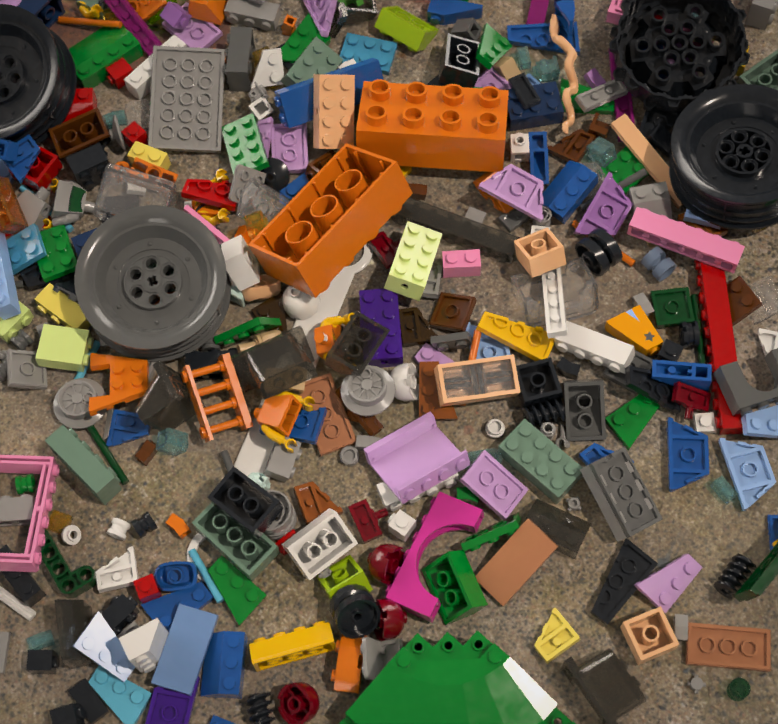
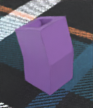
M593 68L583 76L592 89L606 83L596 68Z

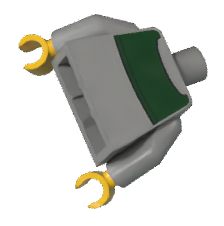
M52 179L54 186H49L52 192L55 193L51 212L52 221L48 218L43 220V223L48 225L43 227L44 230L57 225H67L77 220L79 221L84 211L94 213L96 203L86 201L87 191L76 181Z

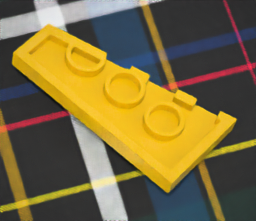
M486 311L476 327V330L534 361L548 358L554 345V338L548 339L547 331L543 330L544 328L527 326L521 321L513 322L507 317Z

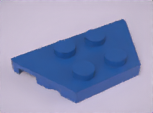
M668 417L669 492H673L709 475L708 435L700 431L697 432L687 425L683 426L675 422L673 418Z

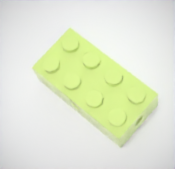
M407 221L384 289L420 301L443 233Z

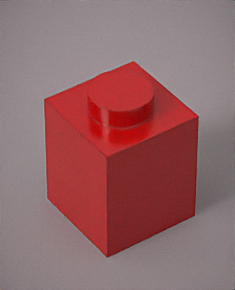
M123 57L105 68L108 74L106 76L108 82L111 85H115L118 90L126 85L124 79L133 72V68Z
M135 121L121 131L124 142L130 148H132L135 141L148 145L149 139L146 131Z
M153 574L133 581L142 604L162 597Z

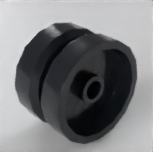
M601 228L594 229L588 234L587 238L585 237L575 244V251L579 260L591 273L599 277L609 271L610 266L613 267L618 264L623 257L622 251L615 239Z
M358 584L347 585L339 589L330 601V613L339 631L345 637L352 639L363 638L372 633L380 622L381 612L370 591L364 586Z

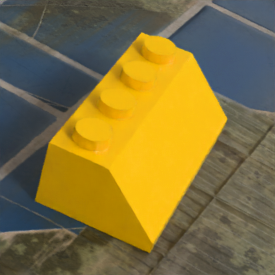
M319 621L314 623L313 627H297L291 633L279 632L274 634L273 638L265 639V637L253 640L254 643L249 644L254 668L259 672L335 651L336 645L330 622Z

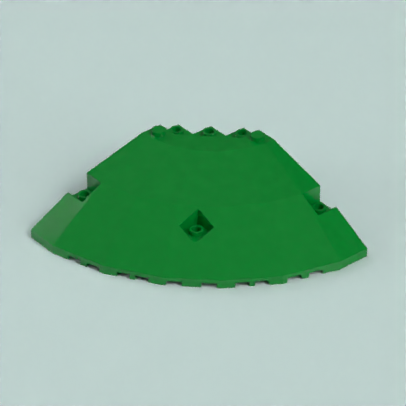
M477 630L464 646L449 632L434 647L417 633L388 662L345 713L346 717L339 724H554L555 719H560L562 724L576 723L572 722L557 708L558 704L511 657L495 643L492 644Z

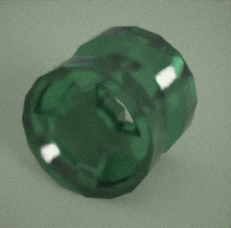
M735 678L727 686L728 697L737 702L744 700L751 691L749 682L743 678Z

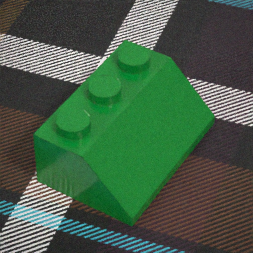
M464 550L448 551L422 569L431 594L440 601L439 612L445 625L473 615L488 605Z

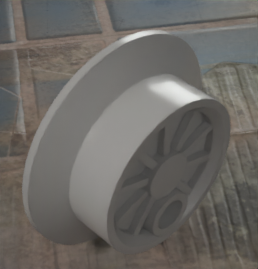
M365 365L355 368L346 375L341 385L343 403L350 411L361 416H373L383 412L391 405L395 396V384L392 377L384 369L377 366Z
M87 378L71 380L65 383L56 393L53 402L54 413L57 419L69 428H88L96 424L106 411L105 408L97 411L98 414L90 416L89 397L105 396L106 393L102 386L94 380Z

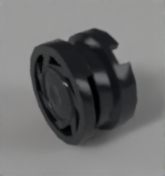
M682 321L679 323V340L684 348H688L690 345L699 347L700 331L697 321H692V323Z

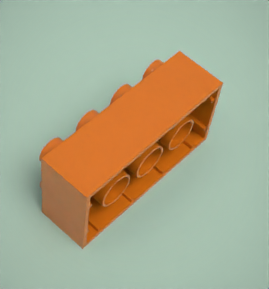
M377 79L372 82L364 81L356 127V147L397 161L399 166L500 172L503 170L509 90H499L493 86L466 88L458 84L434 86L425 85L422 82H411L409 84L389 83L383 79Z
M346 143L248 246L268 276L316 298L320 293L328 289L330 282L344 267L353 262L355 255L363 246L378 235L379 229L391 216L397 214L402 209L404 202L413 193L397 161Z

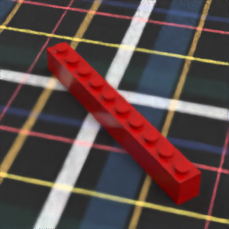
M694 259V268L698 270L696 284L697 287H700L698 299L699 304H702L703 310H701V320L705 323L703 337L707 339L705 353L706 356H709L710 362L708 364H712L710 390L714 392L712 405L713 410H716L717 417H715L716 429L719 428V435L743 434L741 414L732 415L713 374L720 366L737 361L725 270Z

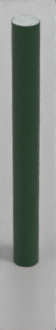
M692 294L690 298L694 318L698 322L700 331L699 347H697L698 360L701 364H707L698 295Z
M95 426L88 427L87 430L113 471L117 474V477L121 480L122 485L127 484L129 479L106 446Z

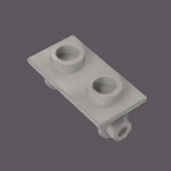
M254 82L255 88L249 92L251 103L261 96H264L268 101V92L264 86Z

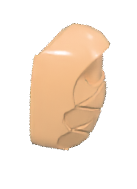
M263 274L260 275L259 283L242 290L241 293L247 302L266 300L281 292V281Z

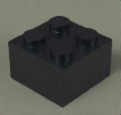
M100 143L66 157L77 183L86 191L92 190L94 187L115 178L109 160Z
M551 357L516 366L521 392L519 397L522 407L525 406L529 409L530 405L536 407L537 403L544 405L545 401L551 403L552 399L559 401V398L562 397V389Z

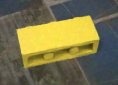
M51 283L35 298L38 305L37 309L44 315L48 313L56 324L59 325L61 323L65 327L88 330L91 326L79 304L68 299L69 297L63 292H55L53 290L54 286Z

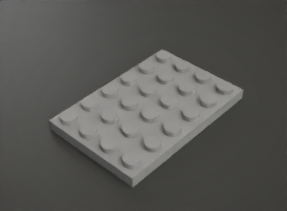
M153 46L148 146L161 151L221 153L225 49Z

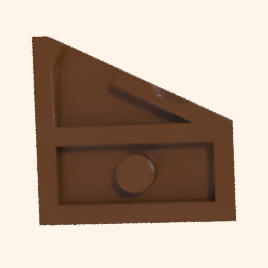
M578 129L570 136L560 139L561 142L555 146H548V153L567 162L571 160L580 163L596 140V137L589 132Z

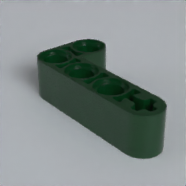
M45 529V542L47 544L41 547L42 560L59 590L67 598L73 599L93 588L97 584L95 570L89 565H84L72 572L52 535ZM55 551L53 557L47 558L49 552ZM65 567L62 574L56 575L59 568ZM87 573H92L89 580H83ZM69 584H74V588L71 591H66V587Z

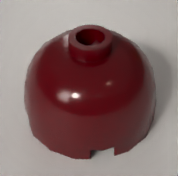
M381 544L368 555L369 572L376 581L387 586L393 584L395 572L404 562L405 552L401 551L402 547L394 544Z
M391 599L376 600L381 612L380 622L377 626L378 629L374 630L376 638L379 641H385L398 637L404 629V624L407 623L406 612L402 610L397 602Z
M304 682L290 683L285 685L279 692V713L288 724H306L316 716L320 708V699L317 691L310 684Z

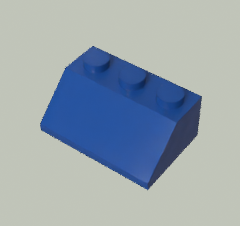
M569 160L542 193V206L548 207L552 212V216L565 224L599 182L598 175L585 165Z
M221 631L213 633L204 658L201 697L242 699L248 640L245 632Z

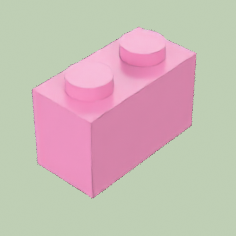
M480 249L442 251L443 278L480 276Z

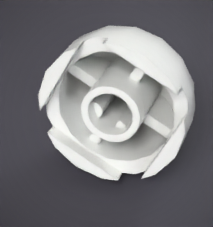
M291 286L285 289L282 296L284 310L292 319L299 318L300 320H305L312 317L318 311V305L321 302L319 295L315 298Z
M403 363L395 367L390 373L395 384L394 397L404 402L418 400L419 384H417L416 378L419 377L416 366L413 363Z

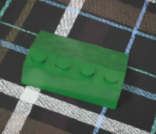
M123 26L122 28L102 27L69 48L76 67L77 82L82 88H94L107 80L106 76L108 74L105 68L122 57L130 65L144 56L139 41Z

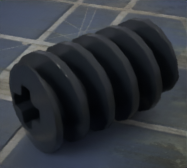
M559 398V403L556 399H552L551 404L549 401H545L544 407L541 403H537L536 408L534 405H530L529 411L525 406L522 407L523 418L534 427L535 423H537L541 428L542 422H550V419L557 424L558 417L562 422H565V410L561 398Z
M736 554L732 557V562L727 564V568L723 570V575H720L718 581L714 583V588L728 599H732L731 595L736 594V588L740 589L742 586L741 581L745 583L747 580L745 575L750 576L752 574L749 568L752 570L757 568L749 558L742 554Z
M270 692L257 693L248 697L249 699L245 702L246 706L250 707L247 713L252 715L249 718V722L271 724V722L276 720V717H269V714L274 712V709L267 708L268 705L273 703L271 700H266V697L271 695Z

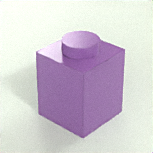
M168 1L160 17L173 28L183 30L189 24L192 15L179 4Z

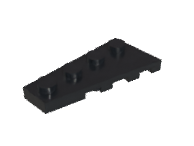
M626 538L593 606L591 614L607 626L636 592L637 588L634 584L646 579L658 563Z

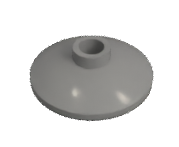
M115 114L113 115L112 129H109L112 140L116 139L123 150H126L120 125Z

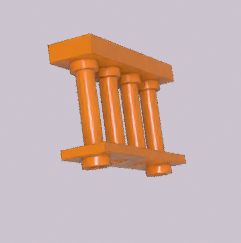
M230 353L219 356L216 364L192 371L189 365L181 368V379L187 385L200 424L199 433L201 438L205 439V442L214 439L212 434L238 426L241 427V431L254 427ZM216 371L223 373V382L197 389L194 378ZM224 389L229 391L231 398L228 401L203 408L201 396ZM228 408L235 409L237 415L235 419L209 426L206 415Z

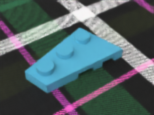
M98 665L88 682L124 724H136L153 695L151 692L127 679L125 682L121 681L100 665Z

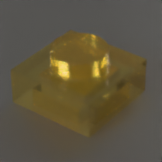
M53 510L47 530L61 534L66 526L71 525L73 517Z

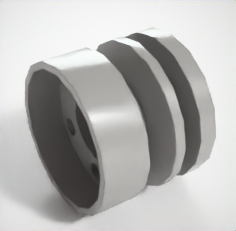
M266 490L277 498L284 507L277 516L278 519L274 520L264 532L269 539L279 540L295 529L297 514L286 495L280 491Z

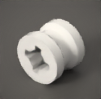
M113 518L111 521L112 526L107 530V534L125 541L127 537L126 532L131 528V524L119 518Z

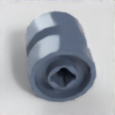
M659 246L650 250L641 260V263L648 271L652 270L651 274L659 282L670 276L677 267L670 257L666 258V253Z

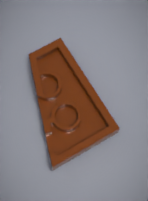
M439 361L419 362V418L431 412L435 420H458L453 405L440 407L434 368L439 365Z

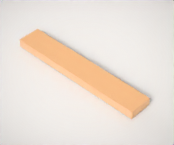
M626 114L610 124L611 128L638 161L644 165L656 183L666 181L670 200L678 209L683 206L673 191L669 177L670 167Z

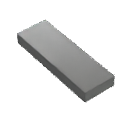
M611 80L577 95L574 100L585 113L627 95L628 90L622 81Z

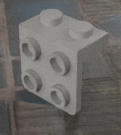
M238 164L235 169L229 200L239 203L243 207L258 209L267 173Z
M369 637L362 638L360 646L363 655L362 674L366 680L373 681L388 662L403 647L401 639L380 642Z

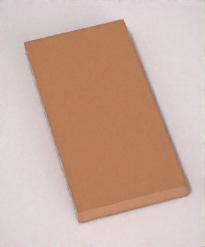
M331 373L305 381L304 392L300 394L303 399L307 396L313 397L315 404L308 403V405L313 406V410H319L322 407L327 409L316 443L320 456L356 444V437L342 401L335 394L337 388Z
M528 518L475 577L482 587L502 606H505L559 546Z
M688 622L685 665L770 672L771 629Z

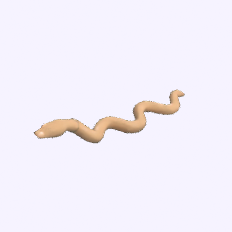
M552 14L549 28L551 40L567 54L564 69L569 81V87L564 89L562 93V101L567 114V120L563 122L562 130L567 135L568 128L575 121L571 96L578 92V78L574 70L577 52L563 36L558 35L557 15Z

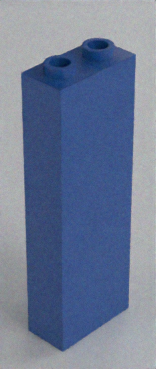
M375 58L326 73L330 75H355L354 106L360 104L364 81L372 82L377 79H383L379 60ZM314 78L274 91L276 96L274 97V102L279 107L281 113L279 114V119L282 125L284 124V126L292 128L313 120Z

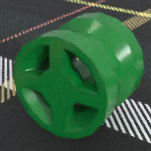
M33 473L27 474V476L17 475L15 477L18 495L24 494V492L35 493L36 483Z

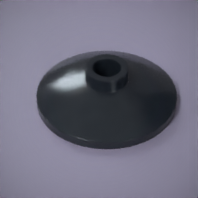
M268 158L270 166L261 170V172L267 173L262 191L268 194L280 193V190L287 187L290 173L283 161L277 158ZM269 173L273 175V180L268 179Z

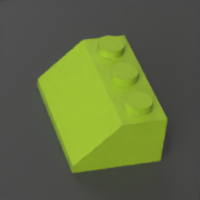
M397 5L383 7L374 26L379 29L381 34L393 37L395 42L407 45V48L413 52L425 50L439 32L438 28Z

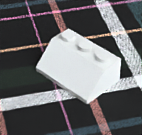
M156 618L120 637L119 640L129 661L141 673H147L156 668L169 632L159 619Z

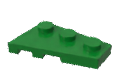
M486 23L482 28L483 34L480 37L481 43L478 46L476 59L490 70L511 49L512 45L505 37H502Z
M639 394L606 417L605 423L629 451L660 405Z

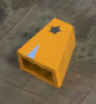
M640 305L606 321V332L622 342L633 345L634 350L645 356H654L660 352L663 340Z

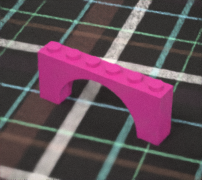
M440 491L437 497H433L429 513L423 516L422 526L419 532L416 531L414 534L413 544L410 549L406 550L403 557L404 562L401 567L397 568L394 575L395 580L392 585L390 584L385 592L386 599L397 602L402 610L431 623L441 604L438 598L431 595L422 586L419 579V562L424 550L435 538L451 531H468L476 534L484 518L483 509Z

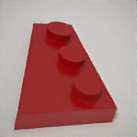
M187 179L181 192V197L225 208L235 212L238 204L229 200L232 183H229V180H222V183L203 179Z

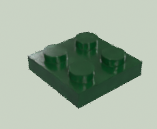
M688 287L650 292L656 328L679 326V323L682 321L687 323L695 321Z

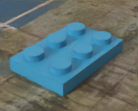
M347 32L340 53V57L343 59L340 65L351 59L358 63L375 58L379 60L382 74L389 75L398 43Z
M34 223L6 240L13 275L47 255L39 227Z

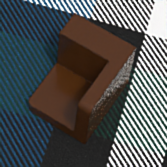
M596 112L588 132L595 135L596 142L604 144L611 126L599 121L600 113Z

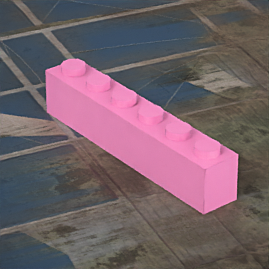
M639 207L636 208L627 231L628 235L733 274L745 246L740 245L736 241H729L719 235L707 233L700 228L688 226L684 222H677L665 215H658L648 209Z

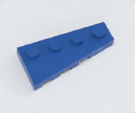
M574 22V30L571 36H568L559 23L558 35L563 36L573 46L577 55H579L577 22ZM550 23L507 25V40L511 45L565 53L562 48L552 42L549 32Z

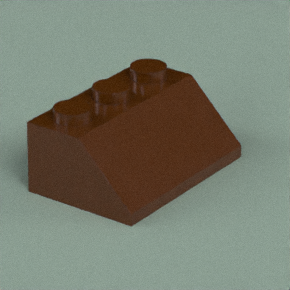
M98 107L48 129L60 159L110 137L108 126Z

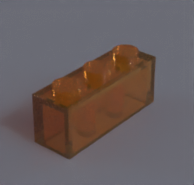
M0 176V232L15 235L28 227V223L9 178Z

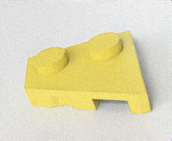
M555 607L551 612L548 622L544 625L534 648L548 664L580 641V637Z

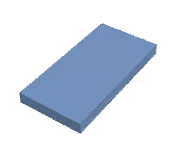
M179 604L151 681L153 685L192 696L219 616Z

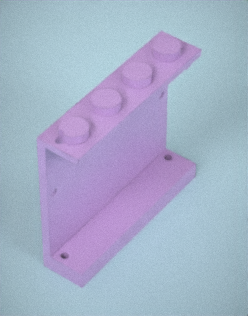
M431 412L364 448L368 464L402 504L470 465L468 452L466 450L460 452L437 427L435 417Z

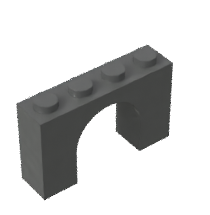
M778 348L771 350L764 357L774 378V388L771 391H760L753 388L745 379L737 361L722 365L713 373L732 415L741 414L743 416L752 412V409L758 408V410H762L771 403L778 404Z

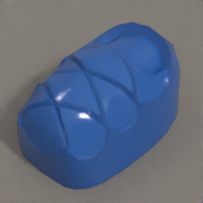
M171 561L160 564L154 572V577L162 591H178L194 586L198 580V571L196 564L193 562Z

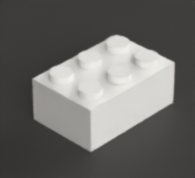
M329 508L281 545L303 576L311 580L357 545L358 542L338 513Z

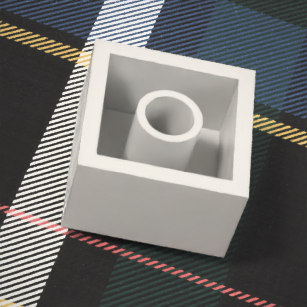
M239 235L222 243L221 249L225 259L226 271L230 275L229 279L232 285L237 286L239 291H242L259 283V262L243 236Z

